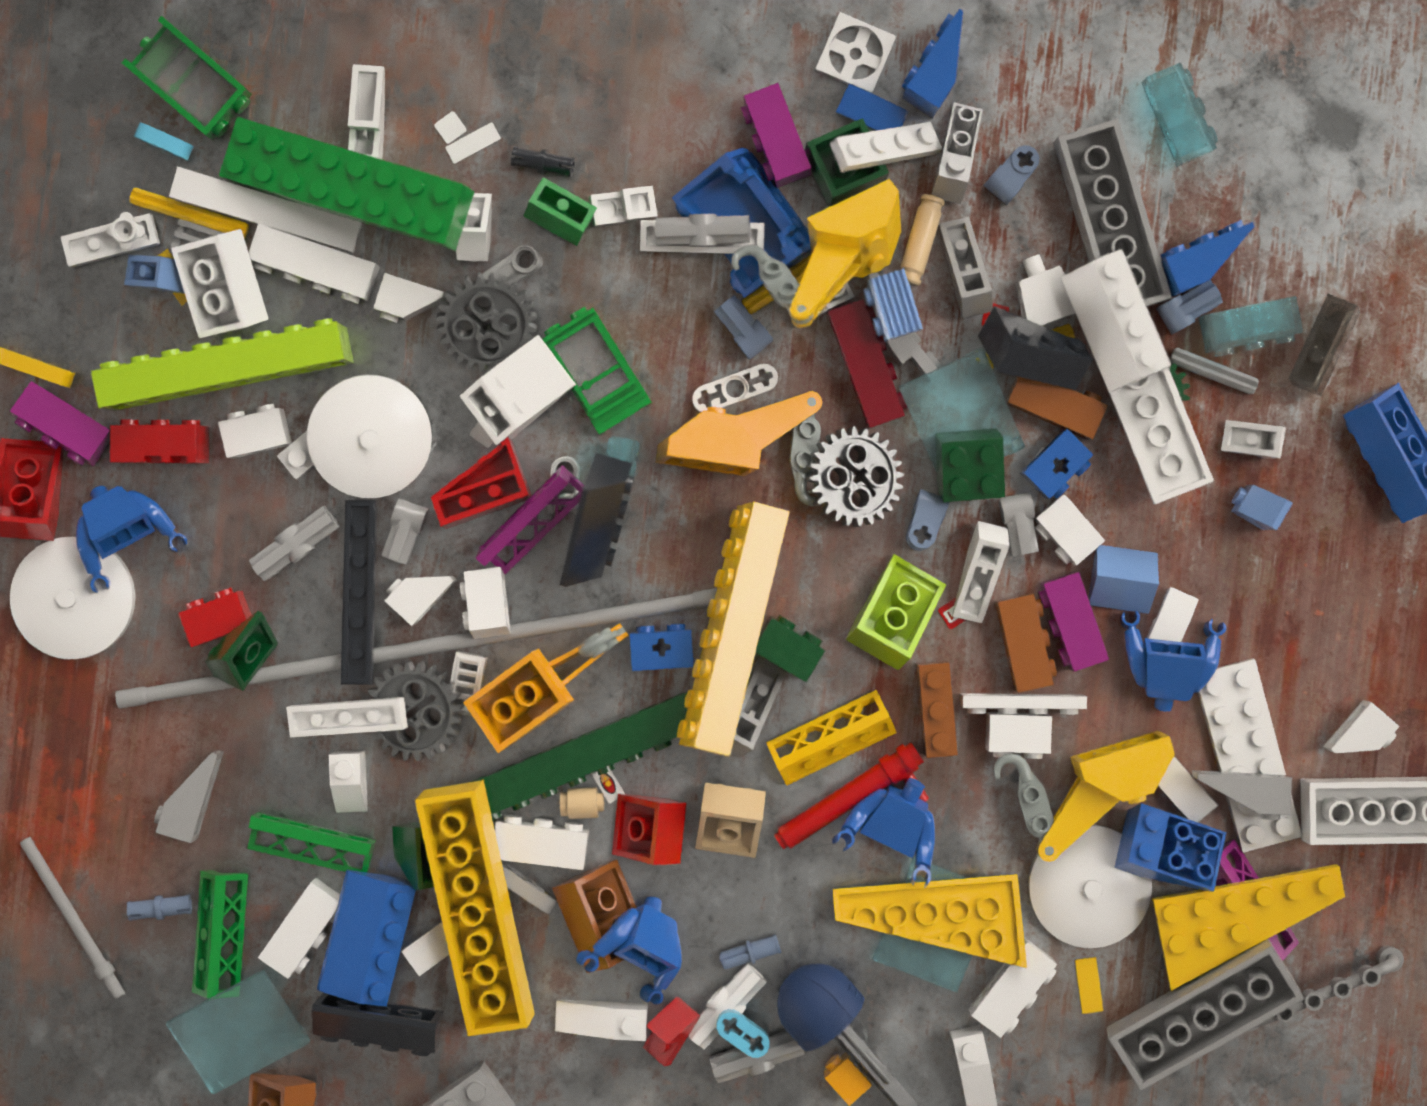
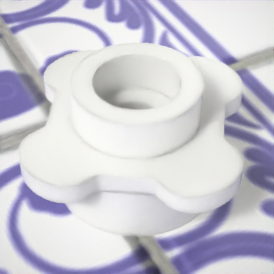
M124 212L120 215V218L108 226L107 233L119 241L122 249L128 250L132 248L133 242L137 238L144 236L145 228L133 220L132 214ZM125 228L129 229L127 234L123 232Z

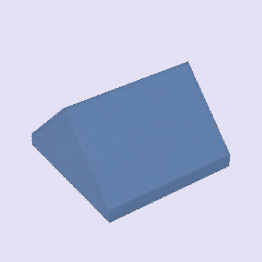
M1105 545L1097 547L1094 554L1088 596L1090 605L1149 614L1159 586L1158 553Z

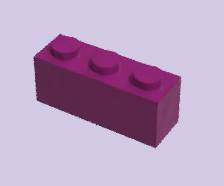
M779 83L743 95L745 106L740 107L746 125L752 123L756 133L751 135L757 153L763 152L766 163H763L762 167L767 180H774L776 188L811 176L810 163Z
M32 381L10 410L16 419L15 425L28 433L32 429L42 435L40 438L42 442L55 450L58 446L68 451L66 456L81 466L86 462L93 467L110 444V430Z
M1074 571L1040 583L1042 590L1038 591V596L1043 609H1049L1052 619L1048 620V625L1053 638H1059L1062 648L1058 650V654L1063 667L1068 666L1069 670L1075 672L1109 660L1080 573Z

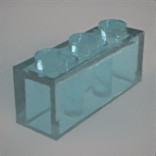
M1181 62L1147 76L1141 82L1176 167L1210 154L1217 149L1215 144L1218 142L1216 132L1211 125H1207L1203 116L1206 114L1205 106L1200 97H1195L1191 87L1194 85L1192 75L1187 68H1183Z
M1296 296L1205 314L1199 317L1205 352H1215L1216 357L1234 354V347L1244 345L1246 351L1265 347L1264 341L1273 339L1276 340L1277 345L1295 341L1294 335L1303 333Z

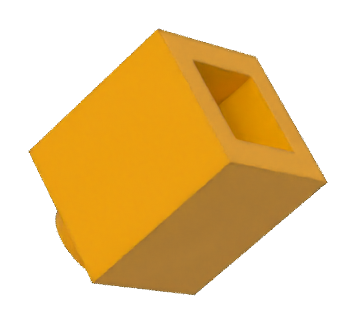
M846 1052L841 1056L839 1054L834 1055L825 1064L826 1069L823 1071L825 1080L849 1106L872 1086L871 1080Z

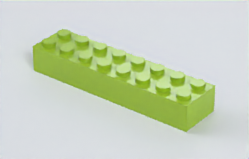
M332 318L314 321L315 327L310 328L302 327L301 324L287 326L283 328L284 333L280 334L271 333V331H261L253 333V339L249 340L241 339V337H231L223 339V345L219 346L210 345V343L196 344L191 346L192 351L189 352L180 351V349L166 350L161 352L162 357L159 358L149 357V355L130 358L131 363L119 364V361L101 363L100 369L91 371L98 408L117 411L354 364L347 327L337 321H333Z

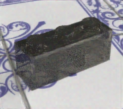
M1327 294L1288 378L1292 385L1322 396L1360 314L1358 305Z

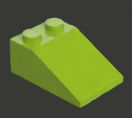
M893 554L858 613L845 640L899 670L911 659L947 584Z

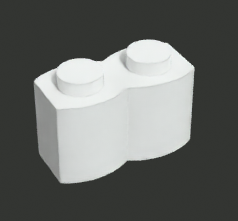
M1065 494L1056 499L1034 519L1038 524L1035 530L1045 541L1051 539L1058 548L1055 550V553L1066 565L1069 562L1073 565H1078L1105 541Z

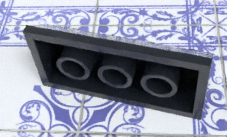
M599 453L595 454L582 488L560 586L567 587L600 578L603 575L605 566L612 567L616 549L611 548L612 542L618 543L622 530V525L617 524L618 518L624 519L629 502L623 500L624 494L630 495L635 477L629 476L632 463Z
M322 993L312 1006L313 1035L321 1036L320 1039L326 1042H338L339 1039L350 1040L354 1046L368 1047L369 1044L381 1045V1049L385 1051L397 1052L402 1048L412 1050L411 1053L417 1056H429L430 1053L435 1054L439 1046L444 1011L391 1002L387 1003V1007L359 1004Z

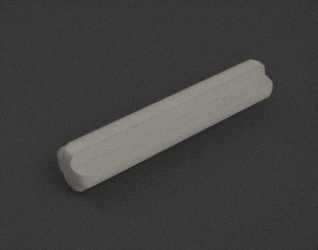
M1175 348L1170 356L1169 362L1171 364L1175 363L1180 368L1247 394H1254L1259 383L1257 378L1183 349Z

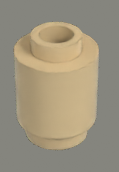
M597 787L568 788L567 792H560L561 817L568 816L569 819L598 818L599 812H604V793H598Z

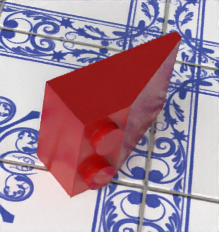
M1 438L0 537L54 541L60 507L64 451L62 447L58 446L55 450L42 441Z

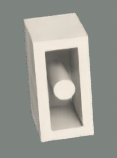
M267 404L256 407L257 413L245 415L244 411L227 414V420L218 422L226 457L235 459L289 446L292 440L284 409L275 408L274 404Z
M501 567L464 572L465 582H460V593L462 601H467V611L463 612L465 630H469L474 639L511 634L505 575Z
M987 712L985 749L993 752V757L1001 758L1006 754L1014 752L1024 753V758L1042 759L1043 753L1051 754L1052 716L1049 714H999L998 712Z

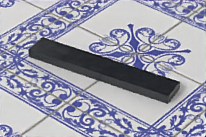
M345 500L341 648L342 685H373L378 505L376 500Z

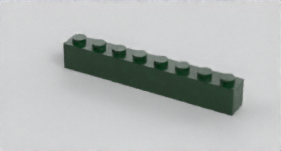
M688 691L470 782L484 780L493 821L501 817V811L512 806L513 811L530 805V798L540 795L542 799L558 793L557 787L566 783H569L570 787L579 785L587 781L585 775L597 771L598 775H602L614 770V763L625 759L628 764L644 757L642 752L653 747L655 752L671 746L670 740L677 737L680 721L685 720L687 708L684 704Z

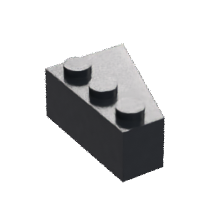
M996 306L993 307L978 335L996 372L1076 390L1093 361L1086 349V345L1079 339L1070 338Z

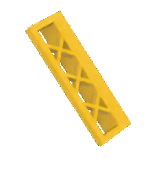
M874 690L766 742L787 786L897 732L877 690ZM876 702L879 711L869 716L861 714L863 707ZM842 717L850 719L846 727L842 729L833 728L836 720ZM813 731L822 732L819 740L815 742L805 741L809 733ZM786 744L795 745L792 753L781 758L779 757L776 749Z

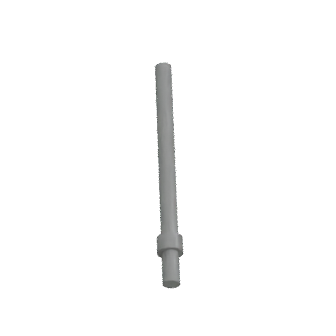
M31 837L21 841V847L96 968L93 971L97 978L103 980L114 1000L124 995L125 991L113 973L116 970L110 961L106 962Z

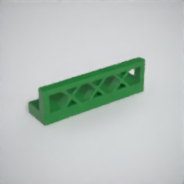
M257 812L250 819L248 828L252 830L247 849L342 872L353 870L368 873L376 840ZM259 831L272 833L278 840L270 846L256 843ZM288 838L302 840L308 848L300 853L292 852L284 840ZM281 844L283 849L275 848V846ZM323 845L334 848L337 855L329 860L321 859L314 847ZM310 850L313 856L304 854ZM352 852L365 855L362 868L351 866L344 854ZM340 858L342 863L334 862V860Z
M213 870L200 871L192 993L204 998L240 996L248 884L247 873H219ZM226 881H238L237 892L229 899L225 895ZM231 909L235 914V922L227 930L223 925V917ZM229 940L233 944V952L224 960L221 956V948ZM227 970L231 975L230 988L218 989L219 978Z

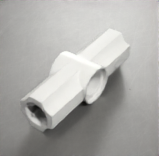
M749 963L743 966L726 986H721L705 1005L706 1008L699 1014L700 1018L689 1034L690 1039L703 1049L709 1046L719 1035L717 1031V1018L719 1014L727 1009H734L742 1014L746 1009V1004L767 983V980ZM733 1017L730 1021L724 1019L725 1027L731 1026L736 1021V1018Z

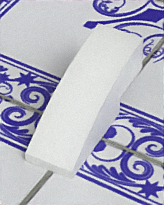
M353 64L348 127L350 128L348 150L382 159L385 116V68L383 66Z

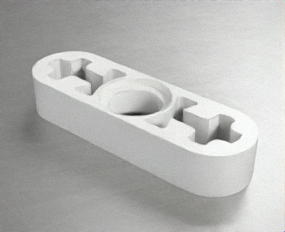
M759 364L702 385L693 394V405L699 412L707 411L705 404L699 405L697 400L701 398V392L706 391L708 395L718 393L715 388L717 385H721L722 395L727 402L721 404L719 397L711 401V407L725 408L769 392L777 384V371L769 364ZM760 370H764L766 374H772L773 378L769 379L768 386L764 387L762 382L754 384L753 388L756 391L749 393V384L743 377L744 375L750 374V380L759 377ZM738 380L743 384L744 392L740 397L734 398L728 395L726 386L730 381Z

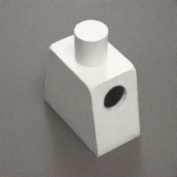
M1040 254L1023 260L1028 278L1016 283L1022 318L1045 326L1076 314L1061 280V277L1065 276L1062 268L1057 266L1046 271Z

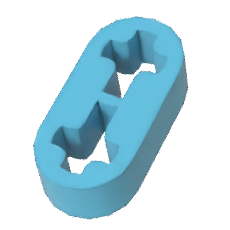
M141 122L134 134L135 138L187 161L194 146Z
M727 1009L719 1014L717 1018V1031L722 1038L752 1058H759L767 1053L769 1049V1036L764 1029L734 1009ZM733 1017L736 1018V1026L742 1031L739 1033L733 1028L729 1029V1031L724 1030L725 1023L723 1020L727 1019L730 1021ZM745 1034L754 1039L758 1035L761 1036V1044L763 1046L761 1048L756 1046L754 1049H751L750 1041L745 1037Z

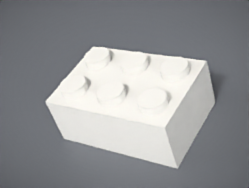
M241 229L171 248L199 338L244 328L268 320Z

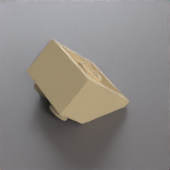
M705 783L695 849L756 858L766 791Z

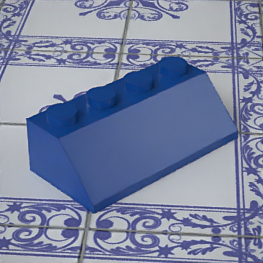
M1397 383L1356 405L1346 412L1343 417L1348 431L1354 435L1360 446L1363 458L1371 466L1377 484L1383 488L1387 495L1392 511L1398 515L1401 523H1404L1427 513V433L1402 387Z
M346 870L317 985L318 991L359 1004L387 1007L416 892L410 882L402 877Z

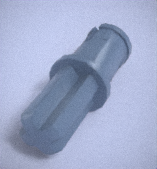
M773 934V936L754 942L746 940L744 945L720 952L719 957L722 967L730 969L749 962L756 964L755 960L780 954L781 949L776 934Z

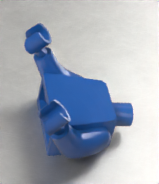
M98 486L90 493L92 500L84 503L81 507L83 516L78 519L76 529L77 549L87 574H91L93 577L90 587L96 593H98L95 582L99 578L106 582L108 589L111 586L109 577L102 575L100 572L102 565L99 555L104 559L155 532L153 526L163 536L166 535L169 538L167 545L171 551L178 552L172 544V540L175 537L180 538L184 545H187L186 536L174 531L175 525L160 505L140 492L134 490L126 492L122 486H117L111 490H108L105 486Z
M1135 611L1134 617L1136 621L1128 623L1125 620V612H1123L1120 622L1123 628L1127 629L1124 632L1131 672L1138 686L1145 688L1146 695L1155 698L1154 707L1164 712L1171 711L1174 700L1188 701L1192 698L1193 693H1197L1205 687L1219 664L1221 651L1219 636L1226 631L1225 623L1222 622L1218 625V632L1212 629L1213 619L1204 624L1203 631L1208 637L1205 640L1204 646L1203 644L1144 638L1143 644L1140 631L1136 629L1140 621V614Z
M909 778L903 790L889 785L886 789L874 791L853 807L841 827L842 831L832 838V843L835 844L840 837L843 838L846 846L842 851H846L853 846L855 842L854 836L860 830L861 834L911 858L915 855L916 870H914L910 882L914 885L916 876H922L925 879L924 888H926L931 880L929 870L932 864L935 845V824L933 814L928 811V803L919 799L925 786L920 781Z
M647 897L644 899L643 905L628 909L622 913L608 931L593 945L594 950L592 952L583 950L578 953L576 962L579 965H583L587 959L591 958L584 969L588 972H594L599 967L598 958L600 956L604 958L613 952V954L655 976L653 980L654 985H644L639 995L645 1002L650 1001L654 1005L661 1004L664 998L661 990L668 988L682 964L677 923L674 919L661 912V899Z

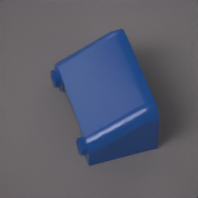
M739 148L725 153L672 197L676 203V210L682 217H689L692 214H716V216L749 215L750 223H765L764 250L769 256L783 262L787 268L811 251L807 227L781 191L776 188L773 180H767L762 165L753 153L746 148ZM724 254L731 263L734 254ZM753 256L742 257L738 262L739 270L733 269L730 272L732 288L737 293L742 294L744 298L764 285L760 279L758 261Z

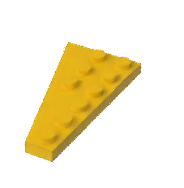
M1335 864L1215 886L1213 892L1199 889L1152 898L1170 990L1172 991L1344 898L1345 893L1340 866Z
M1017 874L930 881L926 888H924L925 882H916L914 885L903 883L832 889L834 915L837 922L1027 968Z

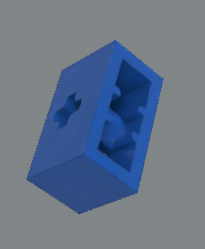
M1064 429L1020 474L1045 499H1050L1052 496L1057 499L1069 488L1066 482L1074 474L1079 477L1091 466L1088 460L1094 454L1068 429ZM1053 460H1063L1065 463L1062 465V468L1065 471L1054 473L1052 471L1055 468Z
M669 624L665 631H655L654 626L636 627V632L630 633L632 671L689 668L694 666L692 629H685V624ZM660 638L664 639L665 644L671 645V649H666L665 655H660L657 649L653 650V645L658 644Z

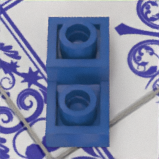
M848 84L836 113L853 121L863 118L869 129L878 131L902 127L909 111L861 88Z

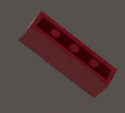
M864 299L828 311L827 315L867 428L871 429L904 417L903 410L908 408L902 391L896 392L893 381L897 380V375L892 362L886 363L883 352L887 351L883 336L878 337L875 333L872 323L873 318H876L872 306L868 307V305H865Z

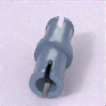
M190 894L163 898L162 895H159L151 900L127 902L129 921L155 917L157 920H164L165 916L192 914Z

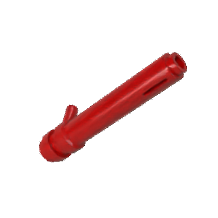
M912 742L905 746L904 744L899 745L895 748L896 752L890 756L888 753L878 759L879 763L777 828L778 832L774 836L784 850L787 847L792 849L852 810L855 805L874 791L884 789L892 783L896 785L902 780L906 784L909 778L917 780L913 773L919 770L918 766L923 764L924 761ZM923 790L919 798L923 801L929 799L925 790Z

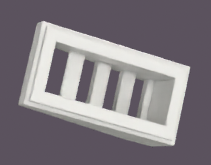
M456 651L450 681H455V685L451 692L456 693L457 686L474 689L473 694L482 689L488 657ZM462 663L477 665L478 668L477 671L463 669L461 665ZM459 675L476 677L475 683L459 680ZM461 693V696L458 698L467 700L472 695ZM464 706L463 709L456 712L458 714L472 716L466 706Z

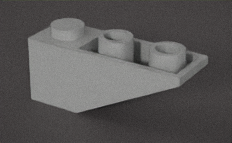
M953 102L931 195L961 204L970 178L983 109Z

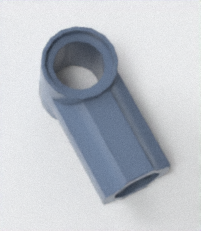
M1209 280L1183 296L1178 295L1157 307L1156 310L1170 334L1173 335L1195 322V318L1216 308L1219 304L1223 303V300L1216 285Z
M735 295L714 311L734 336V342L749 360L774 341L764 326L757 319H753Z

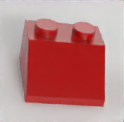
M618 794L612 855L651 865L680 864L686 802L661 797Z

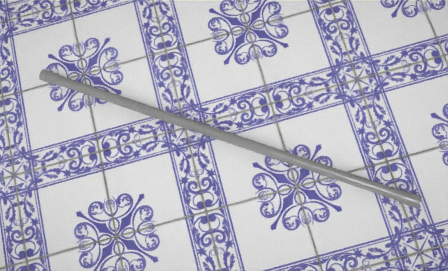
M717 588L695 591L687 595L510 625L511 634L474 639L470 632L378 647L374 648V664L690 609L708 608L711 599H715ZM341 654L261 667L248 685L340 670ZM214 676L151 687L142 686L118 690L115 697L118 708L122 709L145 705L154 701L235 687Z

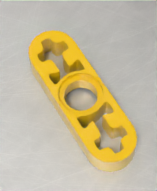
M0 347L1 365L68 388L71 387L75 373Z

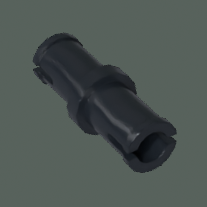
M514 146L512 150V155L522 156L524 159L511 157V166L535 169L539 174L550 172L568 177L573 175L574 169L563 167L562 164L575 166L574 157L550 154L546 149L535 151Z

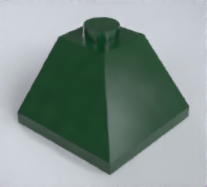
M260 611L255 612L224 636L219 644L211 649L205 662L214 677L241 691L246 688L278 645V641L264 614Z
M420 822L392 826L394 858L414 890L433 888L434 884Z

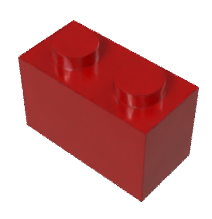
M231 587L214 593L216 599L205 603L203 598L185 604L187 610L181 611L178 614L190 647L199 646L226 636L251 616L243 591L233 592Z

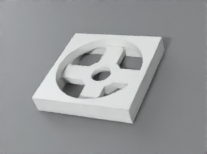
M840 12L815 71L847 85L851 84L873 93L896 36ZM854 27L859 29L854 42L848 44L836 39L837 34L846 28ZM870 35L877 37L881 43L883 52L881 58L867 51L866 44ZM853 48H858L862 53L858 60L850 57V51ZM830 51L840 54L844 58L845 64L841 74L832 66L829 57ZM865 65L875 69V72L866 78L852 79L856 68Z

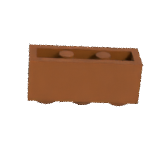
M1016 376L1004 403L1063 430L1068 429L1072 434L1086 440L1094 438L1108 407L1107 404L1101 402L1102 397L1093 392L1085 390V393L1081 394L1073 389Z
M1029 593L994 601L1014 691L1019 693L1054 685L1053 677H1057V671L1053 658L1048 659L1046 647H1050V639L1047 629H1042L1039 617L1044 616L1040 598L1035 599L1034 594Z
M948 661L916 663L924 755L926 758L956 756L958 751L950 663Z

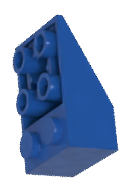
M960 8L955 16L950 13L947 15L936 34L939 38L938 41L935 42L931 39L919 60L922 65L920 68L914 65L902 85V88L905 89L902 99L932 119L956 82L963 10Z
M1242 220L1237 221L1217 231L1219 235L1217 237L1211 232L1190 242V248L1188 249L1182 244L1161 254V263L1171 296H1176L1209 281L1254 228V222L1244 225Z
M1141 803L1127 810L1114 868L1143 878L1213 892L1227 832Z

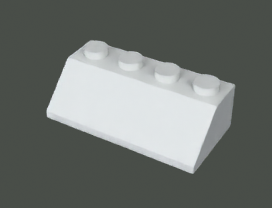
M1122 249L1096 259L1061 277L1109 393L1171 366Z

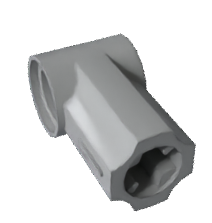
M521 245L511 255L485 271L482 276L484 280H488L490 273L493 272L495 281L499 282L502 276L505 275V285L510 286L515 281L519 283L529 275L536 274L542 267L543 259L541 254L533 247ZM526 252H531L534 256L533 264L529 268H522L520 265L521 256Z
M1030 492L999 498L1000 514L1003 524L1008 529L1012 556L1039 552L1033 522L1035 510Z
M403 499L397 501L391 517L390 524L392 527L383 549V557L408 564L417 536L421 534L429 513L428 508Z

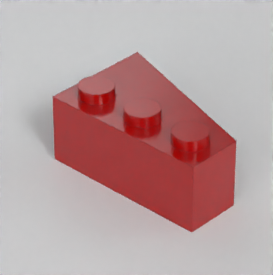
M121 419L120 425H110L111 463L209 464L210 427L201 426L200 420H181V425H170V420H151V425H139V420Z
M509 437L504 439L500 445L487 455L481 457L472 467L463 474L458 475L431 496L441 527L448 529L524 502L531 496L513 441Z

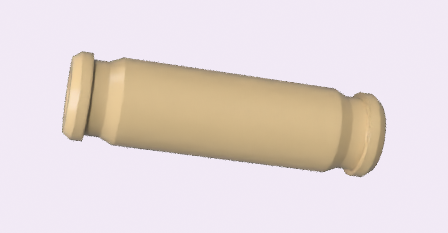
M929 194L921 196L920 200L922 201L917 209L900 266L901 269L905 270L909 285L919 286L921 284L920 279L924 274L941 218V208L945 204L942 198Z

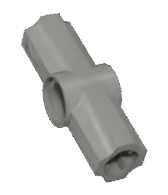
M692 214L689 217L656 218L655 222L656 245L689 244V247H710L721 243H750L749 215L716 216V214Z
M322 506L299 524L295 523L277 535L272 544L252 557L249 562L257 575L263 581H267L290 563L294 564L315 549L314 546L332 534L340 526L333 514L325 506Z
M787 1031L769 1036V1049L765 1055L759 1058H752L738 1048H734L710 1056L709 1060L714 1077L719 1084L748 1073L749 1075L762 1074L774 1068L775 1064L805 1055V1051ZM758 1036L755 1039H749L750 1048L754 1049L756 1046L761 1048L763 1046L761 1044L762 1037Z

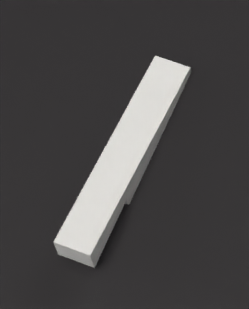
M177 167L169 197L183 203L232 216L256 225L259 223L297 237L354 253L362 223L180 167Z

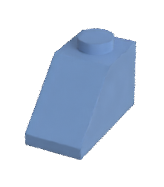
M129 255L124 285L185 294L174 259L162 256Z
M1246 485L1245 488L1240 487L1231 502L1234 504L1231 512L1262 530H1277L1293 503L1258 486Z

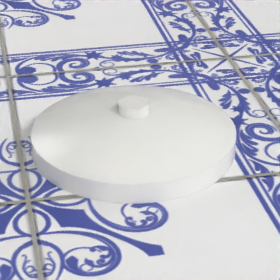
M366 374L353 376L330 387L314 406L307 428L309 454L319 474L339 491L360 498H380L394 494L408 486L424 468L431 449L432 433L430 421L421 401L405 385L380 375Z
M76 537L56 538L54 541H47L32 550L18 566L10 589L11 612L16 626L24 638L43 653L62 659H80L94 656L115 644L128 628L135 608V588L132 576L123 560L116 553L104 559L99 555L102 565L100 572L102 575L109 577L111 586L108 589L106 582L99 578L95 582L98 593H96L90 587L93 577L91 574H87L80 558Z
M1093 825L1056 860L1047 862L1038 854L1033 859L1028 875L1029 900L1038 920L1046 930L1059 940L1081 948L1105 947L1127 937L1143 920L1150 905L1152 879L1143 878L1114 868L1122 836L1120 832L1106 826Z

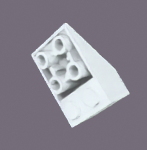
M538 335L479 378L460 395V398L497 446L507 437L513 439L576 384Z

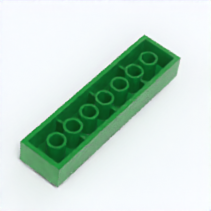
M240 117L236 119L219 173L220 177L236 185L454 251L457 249L475 191L463 183Z

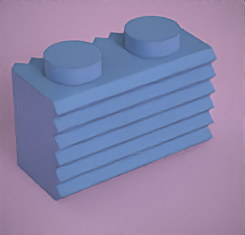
M904 269L871 278L867 281L868 288L863 289L868 307L874 305L877 318H873V324L878 337L883 335L886 342L923 329Z

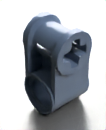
M1024 145L1018 147L1004 164H1001L983 186L1005 205H1008L1025 185L1024 182L1039 164L1038 152L1031 146ZM1019 155L1023 158L1025 155H1028L1030 157L1028 163L1031 167L1025 165L1021 168L1018 165L1020 159L1017 156Z
M922 489L919 490L906 532V542L910 548L922 551L929 548L935 542L949 502H943L940 495ZM922 528L925 530L924 535L928 537V540L918 543V537L914 535V532H918Z

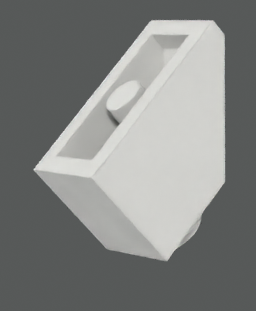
M474 193L456 249L457 260L471 262L488 261L491 243L492 194Z
M384 273L373 308L381 312L380 318L397 323L399 318L409 320L440 304V301H445L446 298L445 293Z
M453 576L409 577L401 581L398 578L387 589L386 592L389 596L385 602L413 626L421 620L457 579Z
M1362 700L1323 747L1334 753L1380 750L1382 747L1385 748L1393 742L1396 737L1395 731L1400 726L1372 702Z
M365 750L332 752L329 754V777L336 813L367 812Z

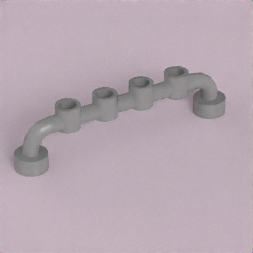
M1383 946L1376 954L1377 965L1373 967L1363 965L1356 974L1349 977H1334L1329 985L1318 990H1304L1302 992L1303 1000L1248 1031H1254L1260 1026L1277 1020L1289 1023L1294 1019L1296 1012L1305 1008L1317 1011L1322 1008L1325 1000L1334 996L1346 999L1351 995L1352 989L1360 985L1377 986L1382 976L1398 971L1404 963L1403 954L1393 946Z

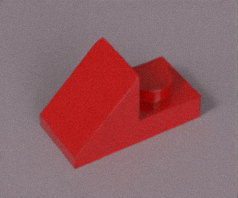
M676 997L646 1025L652 1033L643 1048L664 1067L671 1065L699 1020L700 1015L682 999Z

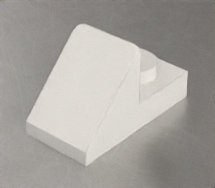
M1226 420L1221 451L1254 455L1266 459L1281 458L1286 427Z

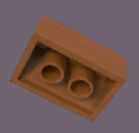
M617 859L573 876L552 888L578 953L583 950L592 952L594 950L593 945L608 931L622 913L628 909L637 908ZM613 952L604 958L600 956L598 958L599 967L596 971L609 969L624 959L613 954ZM591 958L585 961L584 967L590 962Z
M251 1073L248 1106H314L316 1082L293 1075Z

